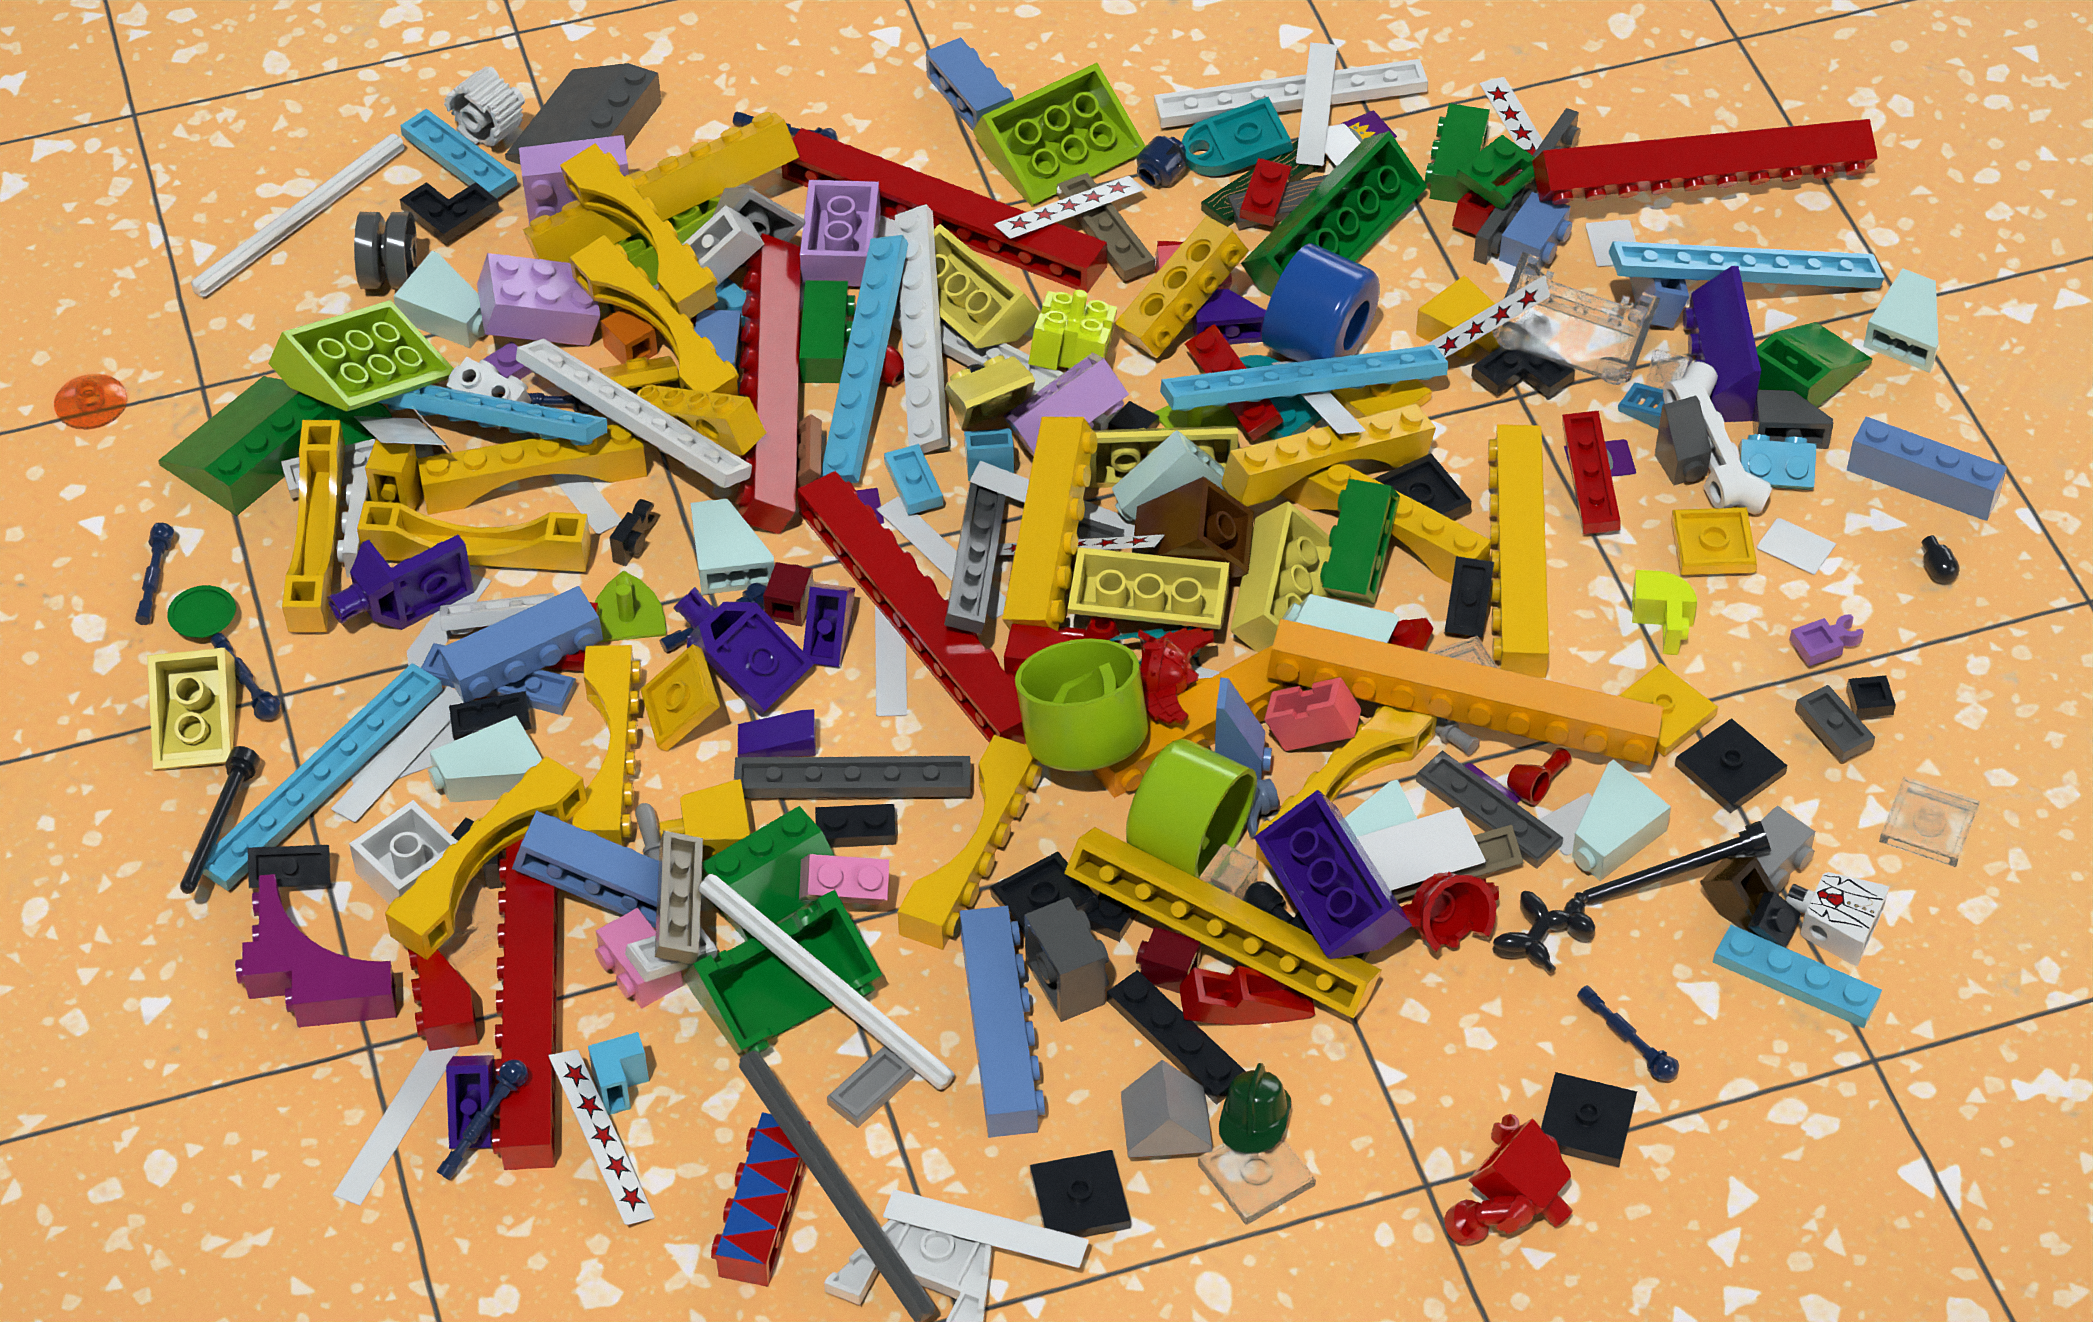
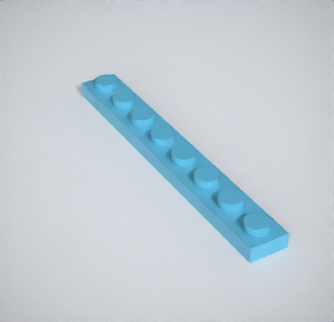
M903 235L870 239L820 478L836 471L845 482L859 483L908 248V242Z
M1613 241L1608 251L1617 275L1626 277L1689 279L1696 281L1711 280L1729 267L1739 266L1742 282L1761 284L1880 288L1884 280L1883 273L1874 254Z
M1435 345L1161 379L1160 393L1172 410L1189 411L1194 407L1209 405L1225 406L1228 403L1241 401L1258 402L1264 398L1280 396L1290 398L1303 393L1330 392L1331 390L1342 388L1360 389L1366 385L1396 384L1399 381L1412 379L1429 380L1435 376L1447 375L1448 361Z
M434 385L379 401V403L388 404V408L393 410L414 408L420 415L424 416L440 414L448 416L450 421L471 420L478 422V425L481 427H507L512 433H539V436L543 439L565 438L570 439V442L574 445L591 444L593 439L607 433V418Z
M411 663L214 846L203 875L229 891L248 873V848L276 847L443 690L441 680Z

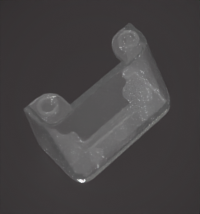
M1522 252L1504 298L1545 275L1537 266L1539 257ZM1547 270L1545 277L1550 297L1493 330V336L1503 348L1510 350L1518 349L1600 377L1609 384L1620 385L1621 383L1629 382L1632 378L1651 330L1660 298L1643 292L1639 301L1629 303L1630 297L1623 295L1619 304L1552 281L1554 272Z

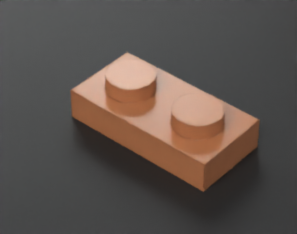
M812 414L797 424L796 493L798 488L817 480L821 475L822 420Z

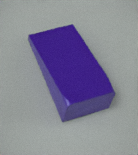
M799 710L738 724V757L816 756L815 710Z

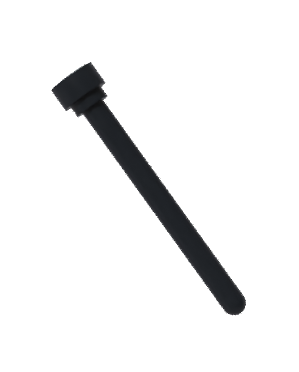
M237 746L229 753L225 763L228 775L227 780L180 883V889L185 894H191L196 890L242 783L252 778L258 769L260 757L251 748Z
M1758 821L1746 825L1744 831L1738 832L1739 837L1583 891V894L1588 898L1584 904L1593 905L1745 852L1746 855L1754 853L1755 856L1770 852L1771 848L1762 823Z

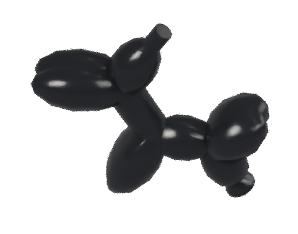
M1526 890L1521 892L1520 910L1524 917L1532 924V927L1528 934L1508 932L1496 937L1493 941V952L1501 957L1512 959L1527 955L1531 962L1538 966H1544L1549 973H1553L1556 967L1550 962L1548 949L1541 942L1549 929L1562 930L1567 928L1568 933L1573 938L1581 942H1590L1595 936L1596 926L1592 918L1584 913V903L1588 900L1587 896L1577 892L1574 898H1571L1566 903L1563 911H1548L1546 904L1535 893Z

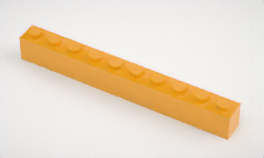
M1281 618L1272 646L1266 676L1311 688L1313 683L1341 677L1354 698L1648 766L1651 765L1658 741L1664 708L1663 706Z

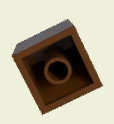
M1203 476L1137 506L1134 536L1164 535V537L1155 547L1132 548V553L1229 563V578L1245 576L1249 572L1254 511Z

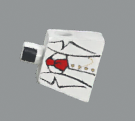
M1827 872L1822 875L1815 892L1793 884L1786 901L1799 912L1805 913L1800 933L1804 939L1858 967L1884 911L1889 886Z

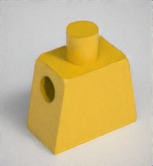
M1463 275L1418 309L1416 335L1431 342L1495 303L1468 277ZM1499 327L1453 354L1461 358H1467L1480 347L1492 353L1505 344L1506 337L1498 332Z
M741 779L682 795L680 797L682 818L659 821L661 837L663 831L703 838L702 862L750 835Z

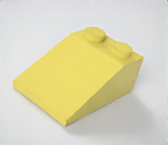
M1003 355L996 356L983 363L985 368L972 373L970 369H964L949 377L951 381L946 383L945 392L961 430L1008 412L1031 397L1035 379L1033 374L1015 356L1007 359Z
M225 648L147 655L153 770L225 764L234 744L236 711L235 658Z

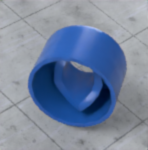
M1313 243L1306 244L1290 260L1272 293L1263 321V345L1267 349L1296 362L1356 355L1370 329L1380 296L1378 276L1368 267Z

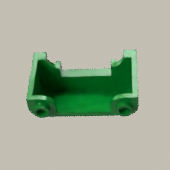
M835 889L817 898V904L805 910L797 911L791 918L777 925L862 997L876 990L873 983L883 974ZM755 937L728 951L723 950L719 952L714 959L709 955L693 963L683 976L692 994L737 1055L748 1054L753 1050L759 1053L765 1051L770 1047L768 1040L835 1005Z

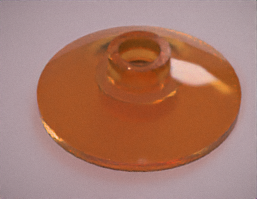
M87 374L76 377L64 384L54 398V410L58 419L69 427L82 430L96 429L110 424L123 413L127 405V393L123 384L116 378L105 374Z

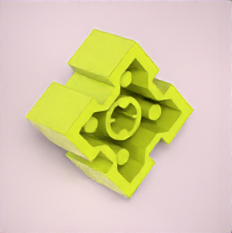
M1075 290L1073 296L1065 292L1055 293L1047 291L1041 313H1039L1034 327L1028 364L1057 370L1058 366L1071 368L1091 353H1095L1105 359L1111 344L1118 307L1108 305L1100 300H1091L1086 305L1087 293L1083 290Z

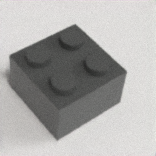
M1069 897L1025 914L1026 963L1060 1022L1105 1005V987L1109 986L1108 977L1105 972V964L1109 962L1107 950L1100 939L1095 941L1090 933L1091 927L1085 912L1082 909L1077 911Z

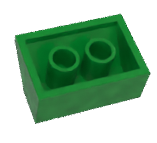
M798 806L702 862V881L709 874L716 875L770 921L778 925L791 918L797 911L805 910L817 904L814 900H799L801 859L809 854L834 856L822 830ZM715 905L745 941L754 937Z

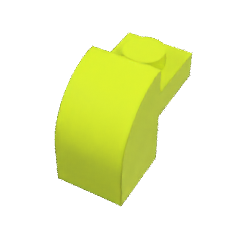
M1636 570L1632 590V623L1662 625L1663 654L1678 655L1681 640L1688 639L1689 627H1693L1697 608L1695 591L1684 579L1672 573Z

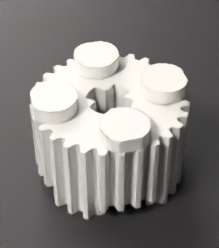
M484 67L476 71L450 91L444 99L446 101L444 106L447 108V111L452 110L451 114L455 116L454 120L459 123L456 130L475 145L479 142L480 145L484 143L485 146H494L520 126L523 121V114L521 113L523 108L521 106L525 103L522 92L516 87L509 88V84L505 83L503 78L500 79L497 71L492 67Z

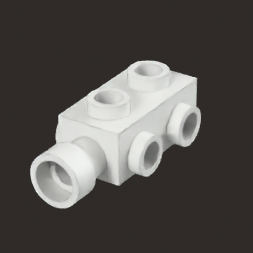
M467 356L461 365L456 366L452 370L446 385L450 389L500 398L498 393L503 392L505 393L502 397L503 399L529 404L532 401L526 391L528 387L524 382L511 375L507 379L498 374L497 368L489 362L481 359L478 363ZM496 426V427H493V428H495V429H500L501 426ZM529 432L536 437L539 436V433Z

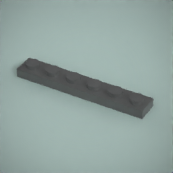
M1566 108L1532 156H1538L1543 150L1574 147L1581 132V128L1577 127L1579 112ZM1536 179L1512 197L1511 203L1502 209L1495 207L1476 234L1474 261L1486 265L1494 253H1500L1502 234L1530 194L1538 192Z
M969 482L944 625L962 631L982 634L1006 496L972 482Z
M970 756L735 757L734 780L741 779L744 798L970 796L971 758Z

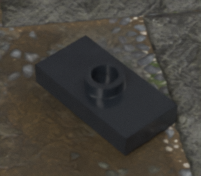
M526 691L449 706L454 741L515 715L524 730L532 729Z

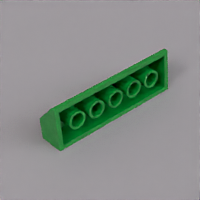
M1390 131L1365 138L1241 262V265L1258 289L1271 297L1284 269L1293 256L1306 244L1313 243L1355 262L1428 186Z

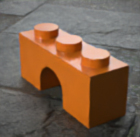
M714 304L705 310H715ZM623 308L600 321L604 347L621 364H625L627 360L646 357L648 360L658 354L655 335L656 328L634 312ZM697 315L690 319L692 324H696Z

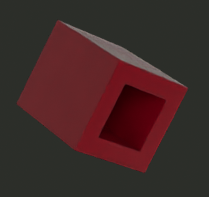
M776 562L763 595L765 612L774 622L803 626L807 615L810 586L814 585L813 568Z
M1154 927L1149 941L1142 940L1138 948L1136 964L1141 965V973L1154 986L1180 993L1179 985L1193 968H1198L1200 965L1201 942L1191 937Z

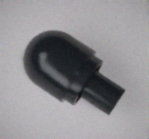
M1934 535L1927 536L1921 542L1926 551L1923 556L1926 569L1937 583L1948 584L1953 582L1958 577L1960 571L1956 557L1950 548L1946 545H1940Z
M1257 881L1246 889L1245 902L1291 924L1294 917L1284 909L1286 901L1271 884Z

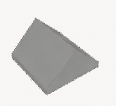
M750 187L725 188L713 214L714 216L727 205L747 217L759 236L764 233L787 242L805 225V219Z
M1161 1060L1121 1091L1128 1158L1212 1152L1205 1092L1202 1085L1164 1060Z

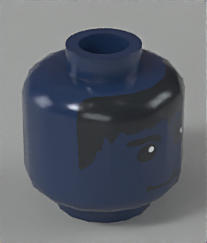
M1154 137L1137 155L1136 163L1139 177L1151 187H1168L1187 168L1188 159L1185 154V146L1175 137Z

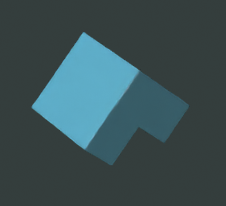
M1010 428L964 432L968 481H970L980 461L1014 473V450L1012 430Z
M638 1032L588 1046L592 1075L608 1115L631 1109L628 1087L649 1081L645 1051Z

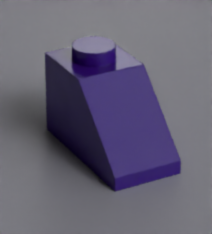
M1216 289L1191 318L1194 335H1198L1215 324L1230 345L1262 342V327L1266 310L1229 289Z
M822 583L810 586L803 652L815 664L841 666L852 623L854 587Z
M494 1055L452 1056L446 1065L449 1149H455L463 1138L462 1133L472 1118H474V1115L477 1111L483 1110L495 1092ZM494 1112L490 1116L491 1122L476 1144H471L469 1148L492 1147Z

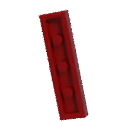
M1215 324L1184 343L1205 374L1246 369V366ZM1264 398L1258 402L1241 401L1227 404L1252 441H1255L1284 422L1269 398Z
M1599 410L1563 414L1562 426L1583 534L1621 530V520Z

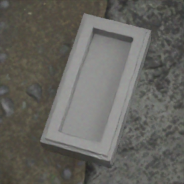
M884 1045L827 1096V1105L858 1128L915 1077V1070Z

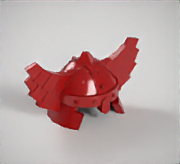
M1183 628L1174 633L1169 631L1161 638L1156 639L1139 629L1138 637L1142 647L1140 674L1146 712L1154 721L1159 719L1168 725L1173 722L1183 725L1188 719V714L1180 706L1177 695L1187 691L1189 684L1198 681L1199 674L1192 669L1189 660L1199 649L1214 642L1213 630L1204 632L1201 628L1191 630Z
M1450 871L1437 873L1427 878L1421 884L1411 904L1400 907L1412 924L1411 927H1414L1422 936V939L1427 940L1430 946L1437 952L1441 944L1451 948L1458 947L1460 945L1459 939L1463 938L1471 928L1473 933L1489 937L1496 919L1497 905L1495 901L1499 899V886H1495L1494 882H1486V879H1480L1472 875H1456Z

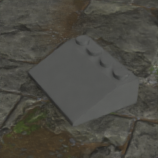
M630 63L572 69L507 151L505 159L521 165L519 148L619 135H624L625 149H627L662 103L658 72Z

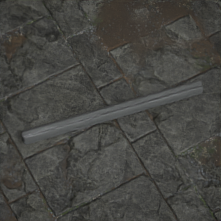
M755 1050L744 1054L739 1059L740 1070L915 1322H923L934 1314V1303L763 1057Z

